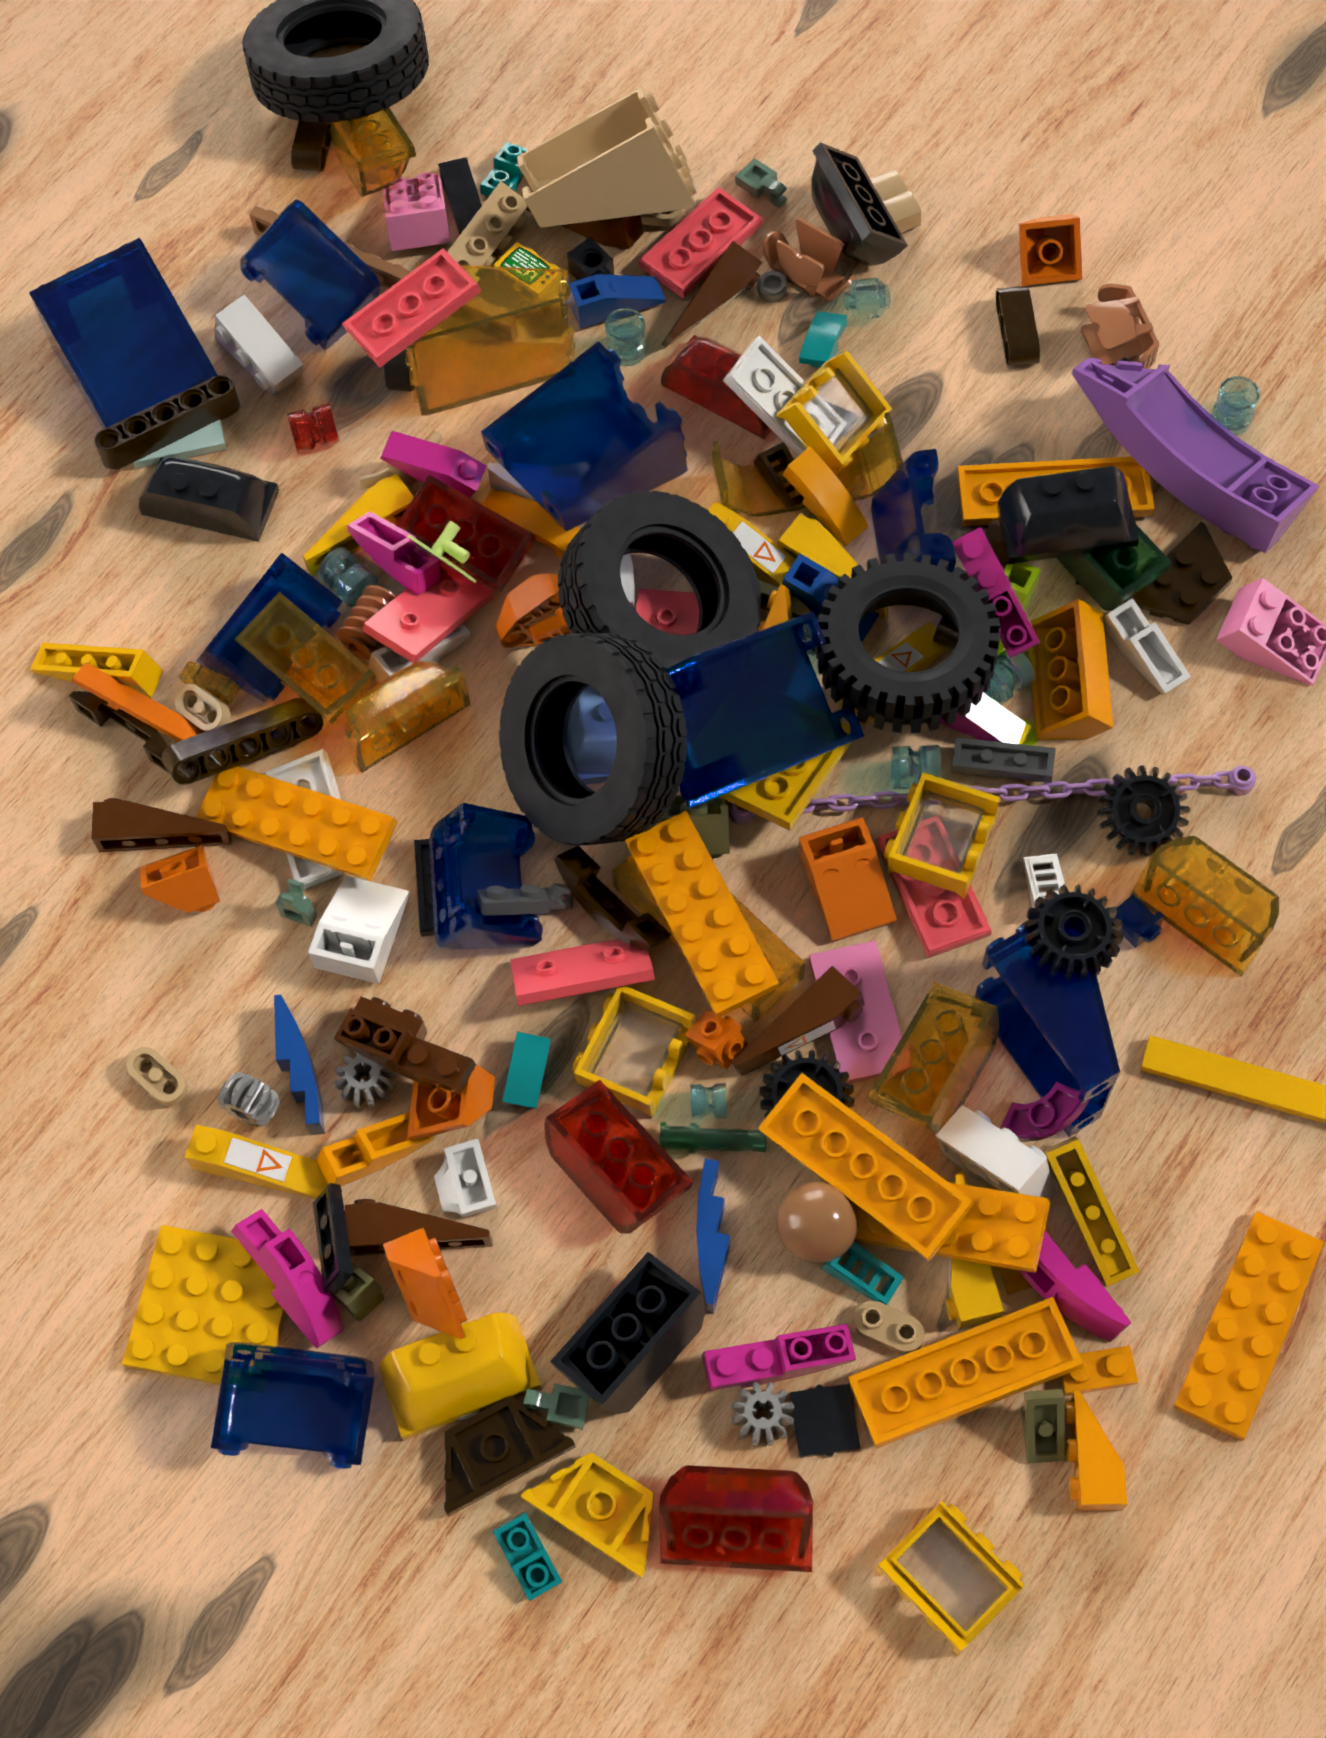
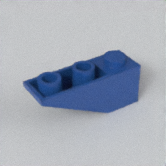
M596 274L568 283L570 305L580 329L666 302L656 276Z
M799 554L784 577L782 585L790 589V594L804 603L812 613L819 616L824 599L828 600V592L833 585L838 588L839 579L828 569ZM876 611L869 613L860 621L858 630L860 641L862 642L879 616Z

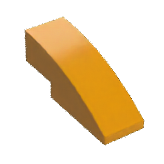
M810 446L787 466L783 476L804 497L802 503L845 547L868 528L869 525L849 492Z
M410 1112L358 1129L354 1137L322 1147L316 1161L328 1184L334 1183L344 1186L395 1163L432 1142L434 1137L429 1136L412 1141L409 1140L407 1134Z

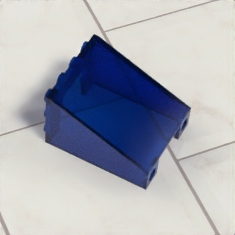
M140 238L126 243L103 256L97 257L93 261L75 270H71L46 284H42L29 292L53 350L102 429L212 377L218 376Z
M599 341L481 431L486 450L565 531L587 522L600 508L619 496L627 493L632 494V492L650 491L688 471L686 462L687 452L684 449L683 442L685 437L682 433V419L673 408L667 409L659 401L655 404L657 421L653 423L647 417L644 408L638 402L633 403L627 397L623 386L624 377L620 370L621 360L613 349L609 348L607 350Z
M814 611L699 653L666 669L677 687L676 690L680 695L684 709V718H686L687 757L679 788L688 809L864 737L852 705L834 713L831 712L807 654V651L826 643ZM804 624H807L811 629V641L804 635ZM842 717L850 724V734L846 733L842 728Z
M1023 923L1015 930L1014 935L1007 939L1003 937L997 938L986 947L982 966L985 970L994 967L1000 977L996 979L989 977L982 981L976 987L977 990L973 1004L1040 1098L1048 1094L1054 1084L1058 1082L1080 1091L1078 1099L1082 1104L1089 1100L1087 1106L1077 1119L1064 1129L1068 1137H1071L1101 1118L1119 1076L1120 1068L1097 976L1095 977L1088 971L1086 979L1081 981L1077 973H1073L1071 980L1066 981L1064 977L1065 972L1059 971L1056 976L1052 977L1050 974L1051 966L1048 965L1040 969L1038 963L1041 957L1030 958L1029 951L1032 946L1024 944L1025 935L1028 933L1024 932ZM1065 929V932L1069 936H1081V933L1077 929Z

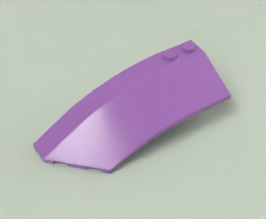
M1087 358L1073 369V377L1112 435L1145 471L1187 507L1220 527L1224 533L1234 535L1255 550L1266 553L1272 548L1319 488V485L1266 457L1218 422L1168 371L1170 365L1159 364L1157 369L1143 368L1141 362L1118 360L1116 366L1103 365L1101 359Z

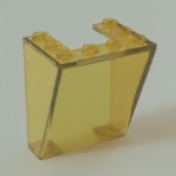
M460 265L479 284L482 292L408 346L406 351V365L411 367L410 384L415 385L414 402L419 403L422 416L432 415L573 374L576 341L574 327L568 326L567 313L570 295L568 270Z

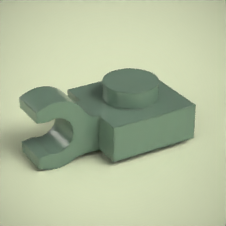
M755 158L735 176L736 185L756 198H759L764 193L769 201L779 208L787 201V198L782 195L787 190V187L777 181V172Z
M289 878L288 892L281 891L275 902L282 917L312 927L317 914L311 900L303 895L304 884Z
M554 1383L552 1394L527 1389L523 1404L529 1410L548 1411L547 1422L551 1424L583 1430L590 1396L579 1388Z

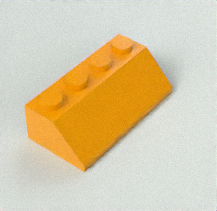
M1077 599L1030 621L1040 642L1029 649L1036 738L1039 740L1088 739L1114 728L1103 612Z

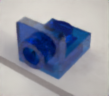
M1134 894L1116 908L1117 913L1114 918L1122 919V927L1119 932L1123 933V936L1135 948L1144 941L1148 944L1151 943L1163 930L1161 924L1165 915L1161 911L1154 915Z

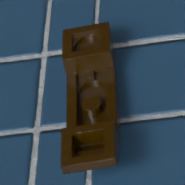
M72 691L69 697L78 712L100 727L109 718L146 742L143 748L149 760L169 773L162 763V754L167 745L157 729L121 709L116 711L107 706V701L90 692Z
M576 846L556 856L554 861L568 889L571 890L572 895L582 908L609 933L629 945L644 950H650L670 938L671 934L652 915L647 912L638 917L596 877L601 867L580 846Z

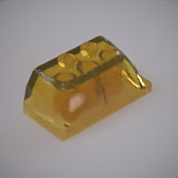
M389 107L380 110V112L357 119L328 122V129L336 156L361 197L394 185L406 171L410 158L416 157L414 144Z
M281 592L235 638L239 645L331 724L376 680V675L371 669Z
M418 661L380 682L346 707L345 736L354 764L361 773L471 705L465 676L458 665L448 670L436 662Z
M1196 836L1175 838L1160 846L1150 856L1130 896L1241 977L1258 955L1279 916V896Z
M934 981L867 1096L869 1102L938 1134L941 1128L964 1104L996 1047L999 1031L997 1006Z

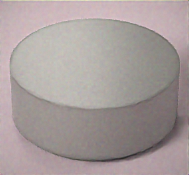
M768 271L759 277L757 291L763 300L777 302L786 296L788 281L782 273Z

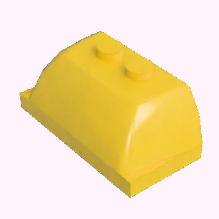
M491 1313L462 1324L466 1336L463 1339L440 1332L390 1351L381 1360L379 1371L403 1441L454 1422L458 1418L478 1410L483 1411L509 1396L517 1398L525 1395L527 1389L538 1390L542 1388L516 1316L510 1313Z

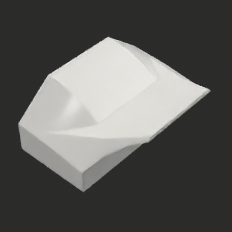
M474 1139L444 1148V1162L434 1175L443 1212H456L462 1217L497 1209L479 1140Z

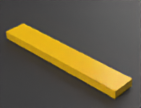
M1149 1035L1140 1071L1326 1124V1085Z

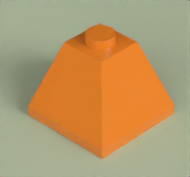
M1074 214L1046 216L1018 224L1022 286L1082 279L1080 217Z
M203 845L139 867L141 889L143 894L187 913L195 910L198 913L212 909L215 903L220 902L218 888Z
M476 1064L460 1095L438 1086L433 1089L413 1081L407 1138L412 1141L470 1126L492 1109L495 1077Z

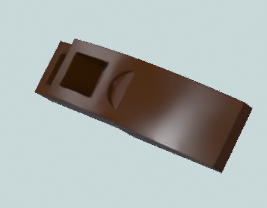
M350 1008L334 1037L340 1044L402 1076L435 1089L438 1086L459 1095L476 1066L472 1058L414 1037L407 1029Z

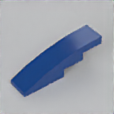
M274 995L276 1062L282 1072L290 1071L291 1094L296 1103L305 1102V1121L310 1134H325L322 1098L314 1064L303 1035L282 995Z
M705 1158L698 1193L696 1232L699 1276L706 1311L714 1314L730 1249V1235L719 1233L725 1210V1198L713 1196L719 1175V1161Z

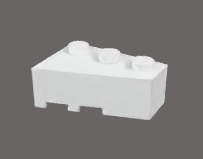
M242 295L215 315V339L254 377L261 389L264 391L268 390L275 396L302 376L304 364L245 295Z
M962 1105L935 1135L941 1153L976 1181L981 1178L1000 1191L1048 1198L1049 1201L1056 1194L1047 1163V1156L1039 1148L1032 1145L1027 1147L1019 1142L1018 1137L1009 1129L1004 1127L999 1129L993 1125L991 1120L979 1110L973 1112Z

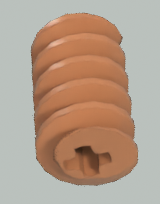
M377 585L365 586L362 596L358 598L356 606L350 611V616L344 621V627H341L338 631V638L341 643L359 657L370 659L372 652L367 647L376 648L378 642L363 632L364 623L395 599L396 596L387 589Z

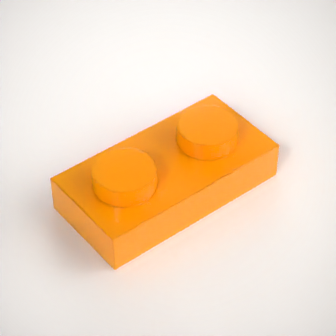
M1130 1345L1080 1353L1083 1368L1060 1377L1064 1397L1071 1396L1074 1390H1080L1081 1394L1136 1385L1139 1382Z

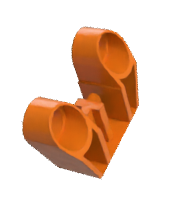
M558 574L532 575L507 593L496 624V632L501 646L505 648L537 646L552 637L572 634L570 629H568L562 614L563 609L560 606Z

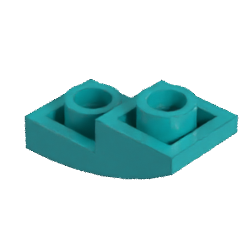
M506 142L494 157V168L480 184V194L489 197L500 181L515 191L524 176L518 166L517 156L529 149Z
M818 311L805 337L799 356V363L820 368L825 361L836 356L838 340L847 327V315Z
M517 1031L502 1102L537 1109L551 1038Z
M525 1511L492 1530L529 1601L562 1583L556 1568Z

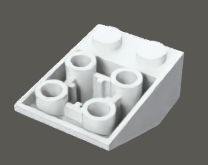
M345 876L321 917L308 954L314 968L379 984L410 891Z

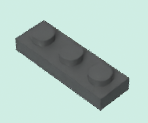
M956 737L952 772L1052 783L1056 748Z

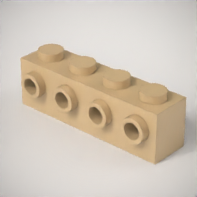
M500 181L447 251L478 284L481 280L477 276L481 270L487 273L496 261V258L493 256L498 249L503 252L511 241L512 237L508 235L513 228L518 231L528 218L524 214L528 207L524 198Z

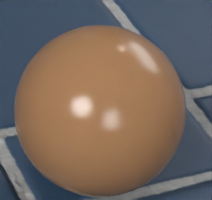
M810 1181L797 1186L786 1195L779 1207L777 1228L780 1239L789 1252L803 1261L826 1263L839 1258L851 1247L858 1232V1213L854 1203L838 1189L824 1181Z

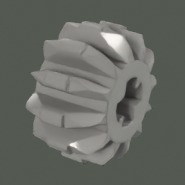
M355 1053L357 1057L354 1059L344 1055L343 1060L346 1066L337 1067L336 1073L341 1078L335 1082L337 1089L343 1090L341 1094L343 1100L347 1102L353 1099L354 1106L358 1108L363 1104L364 1100L367 1101L371 1108L375 1106L374 1099L376 1097L386 1101L387 1095L384 1090H393L394 1083L390 1078L395 1075V1072L358 1053ZM366 1075L369 1078V1075L371 1076L370 1080L364 1082L363 1078L360 1082V1077Z
M235 1072V1074L230 1075L227 1081L225 1080L217 1097L220 1106L227 1110L228 1114L244 1121L248 1125L256 1127L267 1125L269 1120L273 1119L280 1103L278 1094L270 1089L269 1085L264 1084L260 1079L253 1078L250 1074L245 1075L241 1072Z
M754 1382L753 1395L747 1390L741 1389L739 1395L744 1402L734 1401L732 1404V1409L741 1413L732 1417L733 1425H744L739 1431L741 1438L747 1437L751 1432L754 1433L752 1436V1445L754 1446L759 1444L760 1436H765L767 1445L772 1446L774 1444L772 1434L775 1433L779 1438L784 1439L787 1436V1432L782 1426L789 1427L793 1426L794 1419L786 1415L794 1410L793 1403H782L787 1396V1392L784 1389L773 1395L774 1383L768 1382L766 1392H761L759 1383ZM759 1408L764 1411L769 1408L770 1419L767 1420L765 1417H761L757 1420L756 1409Z

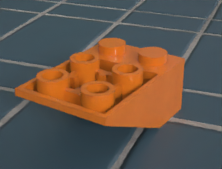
M863 817L799 837L798 855L832 942L897 921L876 848Z
M423 1227L384 1243L383 1247L412 1320L456 1338H465L466 1336L461 1324L468 1320L436 1238L428 1240Z

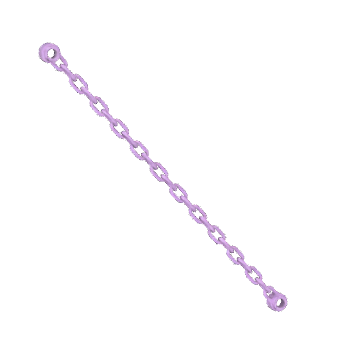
M1237 766L1231 771L1216 772L1208 776H1197L1191 773L1175 774L1170 777L1167 783L1171 786L1178 779L1192 778L1190 780L1191 785L1180 786L1176 791H1190L1202 786H1215L1221 789L1228 788L1236 795H1246L1252 791L1256 782V776L1251 768ZM1238 775H1244L1248 780L1242 781L1238 778ZM1221 776H1228L1227 783L1220 784L1222 781ZM1103 778L1090 779L1085 783L1069 784L1066 781H1053L1052 783H1044L1039 786L1005 784L999 788L984 789L980 786L968 787L986 793H998L992 795L1000 797L1003 801H1021L1027 797L1034 796L1055 799L1066 798L1070 794L1086 793L1089 796L1109 795L1105 791H1092V784H1115L1113 781ZM1063 786V793L1049 794L1051 791L1050 787ZM1020 788L1019 794L1021 796H1006L1008 794L1006 789ZM895 791L875 792L871 796L835 794L829 798H812L803 813H810L814 809L850 811L856 807L865 806L886 809L895 808L899 804H910V802H907V799H905L908 793L898 794ZM892 796V803L878 804L880 801L878 797ZM835 799H849L848 804L850 806H836L837 801ZM928 801L927 806H936L941 804V802ZM732 802L729 804V817L738 825L749 824L755 816H758L748 810H738L736 808L738 805Z

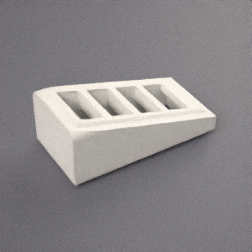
M1057 853L1023 857L1031 907L1035 908L1034 903L1039 896L1046 899V892H1039V888L1055 887V892L1059 895L1060 886L1065 884ZM1051 864V869L1036 871L1033 869L1035 865ZM1053 875V880L1036 881V877Z

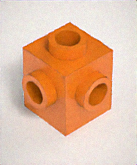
M707 1009L685 1034L697 1057L709 1066L716 1064L725 1070L730 1067L732 1060L748 1045L740 1032L742 1027L736 1020L730 1016H725V1018L720 1016L717 1018L713 1012Z

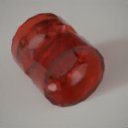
M329 403L312 407L310 413H307L304 409L287 413L297 453L314 449L316 443L327 446L340 442Z

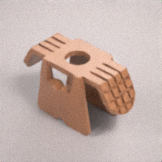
M800 217L796 220L801 253L788 244L781 232H770L763 242V254L770 268L782 273L788 282L804 290L808 295L812 297L818 295L824 300L831 302L842 294L855 280L856 277L853 273L846 278L835 273L844 243Z
M1112 283L1101 286L1098 290L1100 303L1088 304L1085 308L1092 324H1086L1081 327V332L1093 357L1101 359L1103 365H1110L1112 363L1116 364L1118 360L1120 361L1124 357L1131 360L1143 354L1138 362L1142 363L1143 368L1149 369L1155 363L1159 342L1140 299L1136 297L1131 286Z

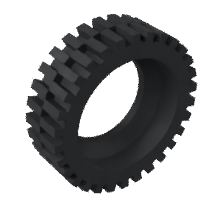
M904 553L903 561L896 562L894 554L885 555V561L882 565L879 564L877 558L870 559L867 562L866 571L860 564L853 567L851 578L846 574L841 576L838 581V588L833 585L828 592V600L824 599L818 621L816 649L819 675L822 674V683L825 689L831 688L830 697L834 702L837 703L843 699L842 710L847 714H850L855 708L858 710V721L865 724L869 716L875 718L874 728L883 730L885 722L893 723L892 732L896 733L902 732V725H910L911 733H920L921 725L927 723L929 731L939 729L941 718H943L948 726L956 721L957 712L962 717L966 716L970 712L971 703L977 706L982 700L983 692H987L991 678H993L1000 641L999 618H995L996 608L994 603L988 604L989 594L985 589L977 592L979 582L973 576L964 581L965 570L957 566L953 572L948 571L949 562L940 559L937 566L931 565V556L922 554L921 562H913V553ZM894 605L918 606L934 611L951 622L958 630V643L952 654L936 667L919 672L897 671L878 663L866 652L859 637L858 628L860 621L869 613L884 607Z

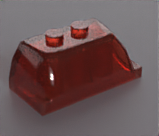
M693 335L686 346L664 368L661 376V385L765 440L772 430L723 381L742 356V353L708 337Z
M428 475L396 525L416 536L417 540L429 548H432L449 521L454 522L461 528L452 541L470 553L469 558L465 563H461L446 552L442 556L501 592L517 567L524 561L536 544V537L531 532L431 475Z
M601 1080L595 1082L545 1119V1140L550 1156L619 1233H632L692 1187L693 1181Z
M687 1465L680 1468L667 1481L660 1494L659 1501L660 1564L812 1572L813 1499L808 1484L797 1472Z

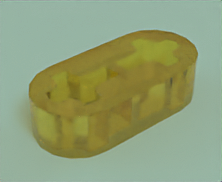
M187 662L179 674L180 680L185 685L194 684L204 688L225 704H232L240 692L239 686L230 678L194 662Z

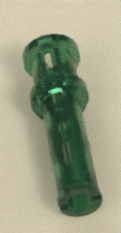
M660 1122L659 1153H665L666 1150L688 1151L689 1154L698 1153L699 1150L766 1152L767 1137L759 1130L699 1128V1125H696V1123H690L689 1126L667 1125L666 1122Z

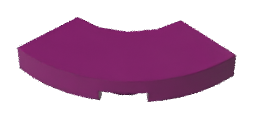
M1056 1082L1049 1093L1038 1101L1027 1104L1012 1102L1000 1129L1004 1127L1012 1131L1018 1137L1019 1142L1038 1141L1051 1137L1074 1122L1085 1109L1091 1097L1086 1093Z

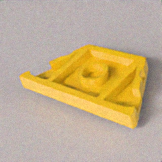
M589 1452L576 1460L573 1465L552 1474L548 1480L522 1493L521 1498L639 1578L642 1579L644 1577L654 1493L593 1452Z

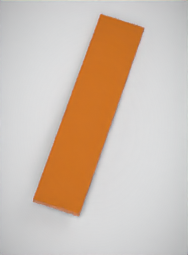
M87 662L84 663L71 680L74 684L107 701V706L116 711L118 709L125 711L178 742L206 732L187 718Z

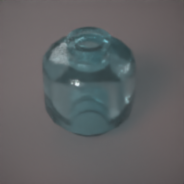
M879 278L854 280L850 285L849 291L844 293L846 310H851L854 318L860 320L882 317L885 310L890 308V290L888 285L883 284Z

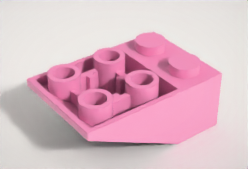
M425 172L414 178L393 177L387 182H382L386 223L392 251L451 243L440 174Z
M1264 578L1238 590L1216 639L1238 657L1308 685L1314 684L1326 656V625Z

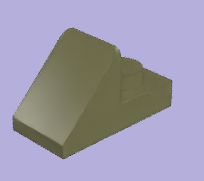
M352 1262L353 1275L337 1294H331L357 1321H362L384 1300V1295L381 1292L382 1288Z
M1062 1389L1024 1392L1025 1406L1021 1407V1418L1027 1462L1065 1461V1401Z

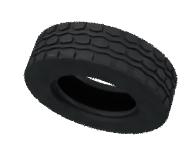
M277 0L252 19L245 31L242 42L252 89L258 101L273 113L297 121L314 123L340 122L380 112V110L387 109L411 94L422 82V79H424L429 66V55L422 16L413 0ZM366 45L361 49L339 56L325 58L307 57L320 50L335 46Z
M659 491L632 492V494H624L613 501H609L573 537L564 551L560 563L558 594L560 606L563 609L562 614L572 634L614 633L635 639L651 650L653 655L658 657L665 666L666 671L671 675L678 694L688 695L704 689L722 676L749 650L750 645L753 644L758 632L757 628L760 626L762 612L760 609L762 603L759 581L756 571L753 569L752 561L746 550L743 549L741 542L726 527L727 525L718 517L712 515L709 510L676 494L671 495L670 493ZM646 553L657 556L672 564L685 576L694 590L699 605L700 620L695 634L675 635L661 631L646 622L634 610L624 593L621 583L620 565L623 555Z
M614 633L562 634L542 642L517 667L511 678L510 685L507 687L503 700L504 704L501 709L499 730L500 755L503 771H505L506 775L505 778L514 796V800L534 827L539 828V831L549 838L567 845L583 846L622 842L636 834L650 830L656 825V822L661 820L668 811V807L673 803L679 790L678 787L682 782L687 757L686 718H684V709L680 695L676 690L677 687L671 675L666 671L665 666L658 657L653 655L651 650L635 639L625 635ZM588 686L594 688L607 703L615 723L617 737L616 757L612 771L607 781L597 792L590 789L578 776L572 764L568 748L567 732L570 713L576 699Z

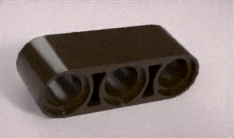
M298 122L291 150V165L293 169L324 171L336 122Z
M1029 287L997 288L996 309L1007 366L1038 364L1040 362V344Z

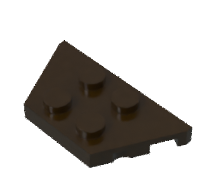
M1200 522L1122 599L1121 605L1133 598L1139 608L1150 611L1149 615L1160 618L1168 617L1176 622L1190 625L1231 584L1233 578L1206 525Z
M512 1396L446 1430L444 1474L446 1481L444 1510L449 1517L574 1449L576 1446L573 1439L559 1432L549 1422L528 1410L525 1405Z

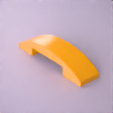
M491 490L475 513L476 517L503 529L507 525L555 549L556 556L561 559L568 544L581 529L564 516L535 501L500 490Z

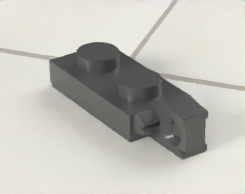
M557 883L550 888H540L535 885H524L520 889L490 886L487 890H477V903L484 916L550 914V910L572 909L573 895L566 884Z

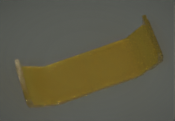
M889 412L884 415L883 429L871 437L864 447L850 455L853 459L847 466L841 470H837L836 467L831 469L854 501L875 496L876 492L889 487L903 477V461ZM718 441L713 442L710 460L721 505L735 513L742 512L747 514V517H762L806 508L801 503L787 510L754 464L740 466L721 458ZM777 460L770 464L772 467H775L779 465L780 462ZM785 469L776 473L777 476H783ZM789 481L782 483L784 488L791 485ZM794 490L788 494L790 498H793L800 493Z

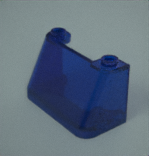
M298 199L291 202L240 259V270L243 275L251 282L255 280L261 283L263 280H266L305 319V334L314 345L319 344L325 351L347 333L342 323L379 296L380 282L375 273Z
M936 449L920 450L912 453L872 498L871 514L880 565L884 564L885 555L894 554L896 562L903 561L904 553H913V562H921L922 554L931 556V565L937 566L940 559L949 562L948 571L953 572L955 570L956 556L952 540L942 533L925 534L921 509L925 504L930 505L934 503L933 484L939 467Z
M281 552L196 662L257 699L265 702L270 698L274 701L285 688V685L281 683L284 676L324 625L331 628L342 614L337 609L343 600Z
M462 803L433 826L429 837L435 940L438 947L450 950L530 948L542 941L543 927L537 915L484 916L477 903V890H487L490 886H502L506 889H520L522 887L520 857L531 849L535 842L532 823L525 815Z
M244 1342L227 1343L211 1448L218 1449L219 1453L229 1456L239 1455L241 1450L248 1449L249 1444L323 1452L324 1458L330 1460V1465L333 1467L347 1469L351 1468L352 1465L361 1466L375 1380L373 1362L366 1358Z

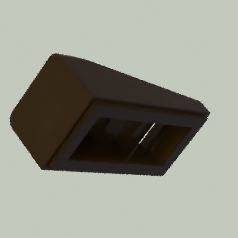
M782 442L758 454L753 463L785 508L789 510L801 504L804 497L799 494L790 498L788 493L796 489L792 484L784 488L782 483L788 480L784 476L778 477L776 474L784 469L786 470L787 466L794 460L786 444ZM776 460L780 462V464L775 467H772L770 464Z

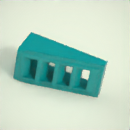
M853 1242L846 1253L850 1254L843 1267L838 1264L842 1256L821 1265L820 1268L867 1298L885 1305L889 1303L904 1278L903 1275L856 1242ZM860 1260L863 1263L857 1273L853 1275L850 1271L856 1261ZM871 1267L876 1271L868 1284H866L862 1280ZM884 1275L888 1277V1280L879 1293L875 1290V1287Z

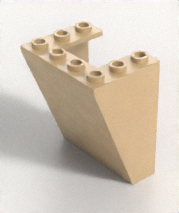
M640 87L517 156L518 166L533 191L531 193L528 186L522 188L523 198L540 228L691 209L696 206L693 195L697 191L686 162V156L679 144L674 147L670 137L673 136V133L666 119L660 121L656 112L660 109L652 93L646 95L643 88Z

